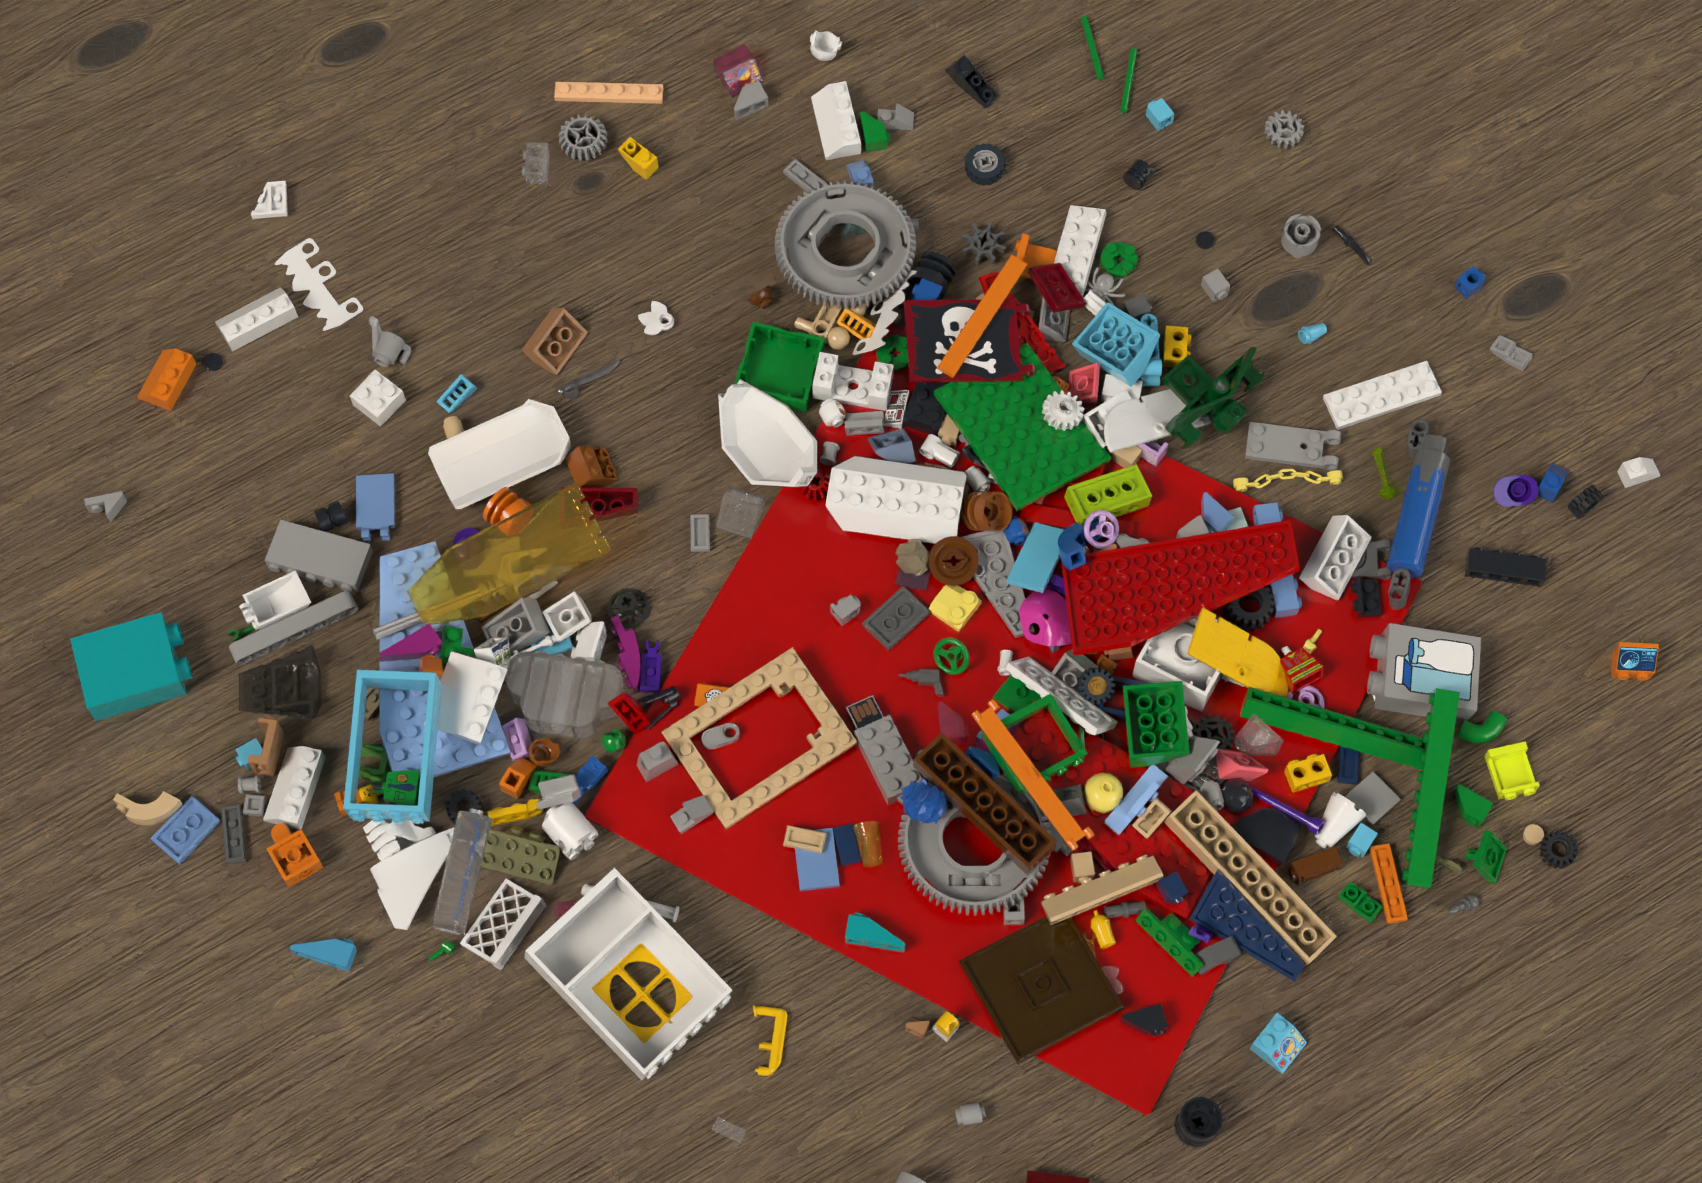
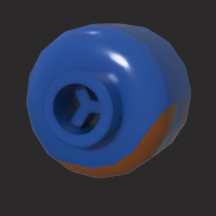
M1016 516L1011 517L1009 525L1003 530L1010 545L1020 546L1024 544L1029 535L1024 520Z

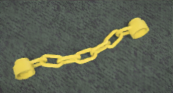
M1282 469L1278 474L1271 476L1264 474L1250 483L1248 478H1237L1233 480V485L1236 491L1244 492L1247 491V487L1262 488L1276 478L1293 479L1295 477H1304L1307 481L1315 484L1330 481L1331 485H1337L1341 483L1343 476L1340 470L1327 472V477H1322L1312 471L1302 473L1296 472L1294 469ZM1292 471V476H1284L1282 472ZM1310 474L1319 477L1316 479L1317 481L1308 478ZM1266 477L1268 481L1260 485L1258 481Z

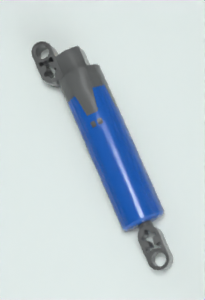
M1423 419L1413 421L1407 440V453L1414 460L1387 562V567L1393 573L1388 593L1389 605L1395 610L1402 609L1406 605L1410 590V579L1421 576L1423 573L1450 465V459L1445 455L1447 439L1439 435H1428V423ZM1395 596H1400L1401 598H1400V599H1395L1394 597H1395Z

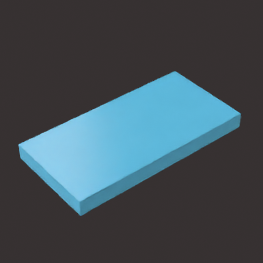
M1035 522L1007 578V584L1043 593L1060 559L1058 538L1064 530Z

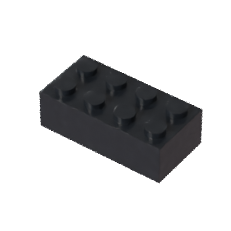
M950 382L916 383L904 415L903 426L938 437V432L947 413L933 393L934 390Z

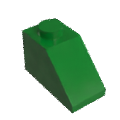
M864 111L860 112V124L866 152L887 149V142H890L889 131L885 130V125Z
M1458 784L1453 794L1461 819L1465 820V823L1471 827L1480 828L1494 803Z

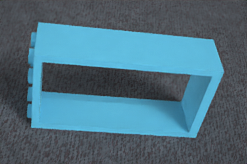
M357 670L343 807L348 816L353 818V821L363 822L364 819H372L374 822L392 820L394 823H404V820L415 824H423L424 821H430L442 683L436 673ZM367 689L428 691L418 806L356 803Z

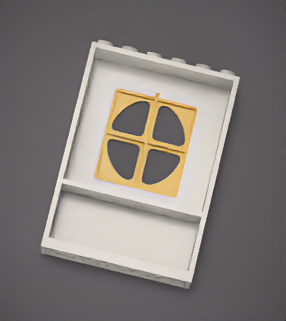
M615 868L525 950L524 958L641 1080L645 1077L647 1079L651 1078L656 1073L657 1066L660 1063L664 1065L672 1057L674 1049L680 1050L686 1044L687 1037L689 1035L693 1037L701 1029V1023L703 1021L708 1023L715 1016L716 1009L718 1007L722 1009L731 999L732 989ZM631 962H647L657 966L660 969V974L646 987H641L625 971L624 967ZM615 975H619L636 992V996L620 1011L614 1008L610 997V983ZM665 978L671 980L676 993V1004L671 1014H667L650 997V992ZM641 1001H644L661 1018L662 1022L654 1027H639L627 1022L625 1016Z

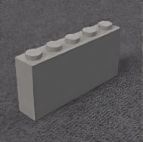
M280 520L265 562L268 568L274 572L283 571L289 574L296 570L298 576L304 577L307 581H319L328 587L337 586L343 591L358 592L373 550L370 544Z

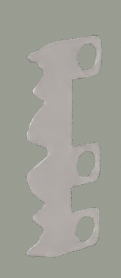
M308 238L285 252L274 265H288L286 275L295 274L292 282L293 291L310 290L303 304L312 309H321L317 317L327 318L326 326L323 328V331L342 325L361 313L363 306L356 298H350L341 305H338L323 284L324 281L336 274V270L329 261H324L313 269L310 267L306 259L318 253L319 247L313 239ZM311 243L314 246L313 252L309 254L304 253L302 250L303 245ZM322 266L330 267L331 273L328 276H321L319 274V269ZM351 302L358 305V310L354 313H349L346 310V306Z
M917 271L908 272L902 284L899 283V289L894 288V293H890L888 298L876 301L870 315L881 313L872 336L860 340L856 344L853 355L869 352L886 344L881 339L889 332L885 328L898 316V313L892 311V309L905 300V293L902 290L909 286L907 279ZM883 302L882 308L878 311H874L875 306L878 303ZM866 342L865 347L861 351H857L859 344Z

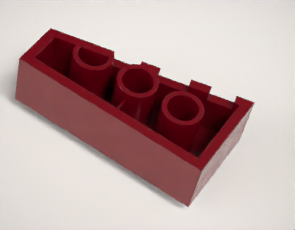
M561 487L560 527L564 530L638 513L637 488Z

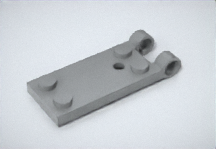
M1249 422L1245 459L1337 470L1339 458L1331 455L1322 457L1323 443L1330 445L1340 444L1341 432L1337 430L1319 431ZM1301 444H1306V445H1307V448H1306V449H1302V448L1300 447V445H1301Z

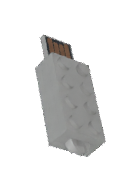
M872 695L847 706L846 709L857 729L854 731V738L887 805L889 806L897 801L902 804L903 800L900 797L904 794L901 788L909 786L911 781L919 783L922 777L913 767V760L891 716L883 717Z

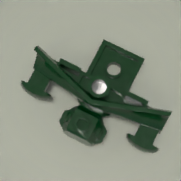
M1250 347L1214 381L1189 355L1161 379L1186 405L1165 426V429L1173 437L1177 434L1184 441L1185 444L1181 447L1182 449H1187L1194 445L1202 435V429L1198 431L1191 424L1200 417L1212 416L1213 426L1219 433L1227 434L1247 415L1246 408L1240 402L1228 398L1233 396L1241 380L1247 385L1243 390L1244 392L1255 389L1262 382L1265 375L1264 372L1260 374L1252 366V358L1257 350L1256 347ZM1184 377H1189L1192 380V384H1186Z

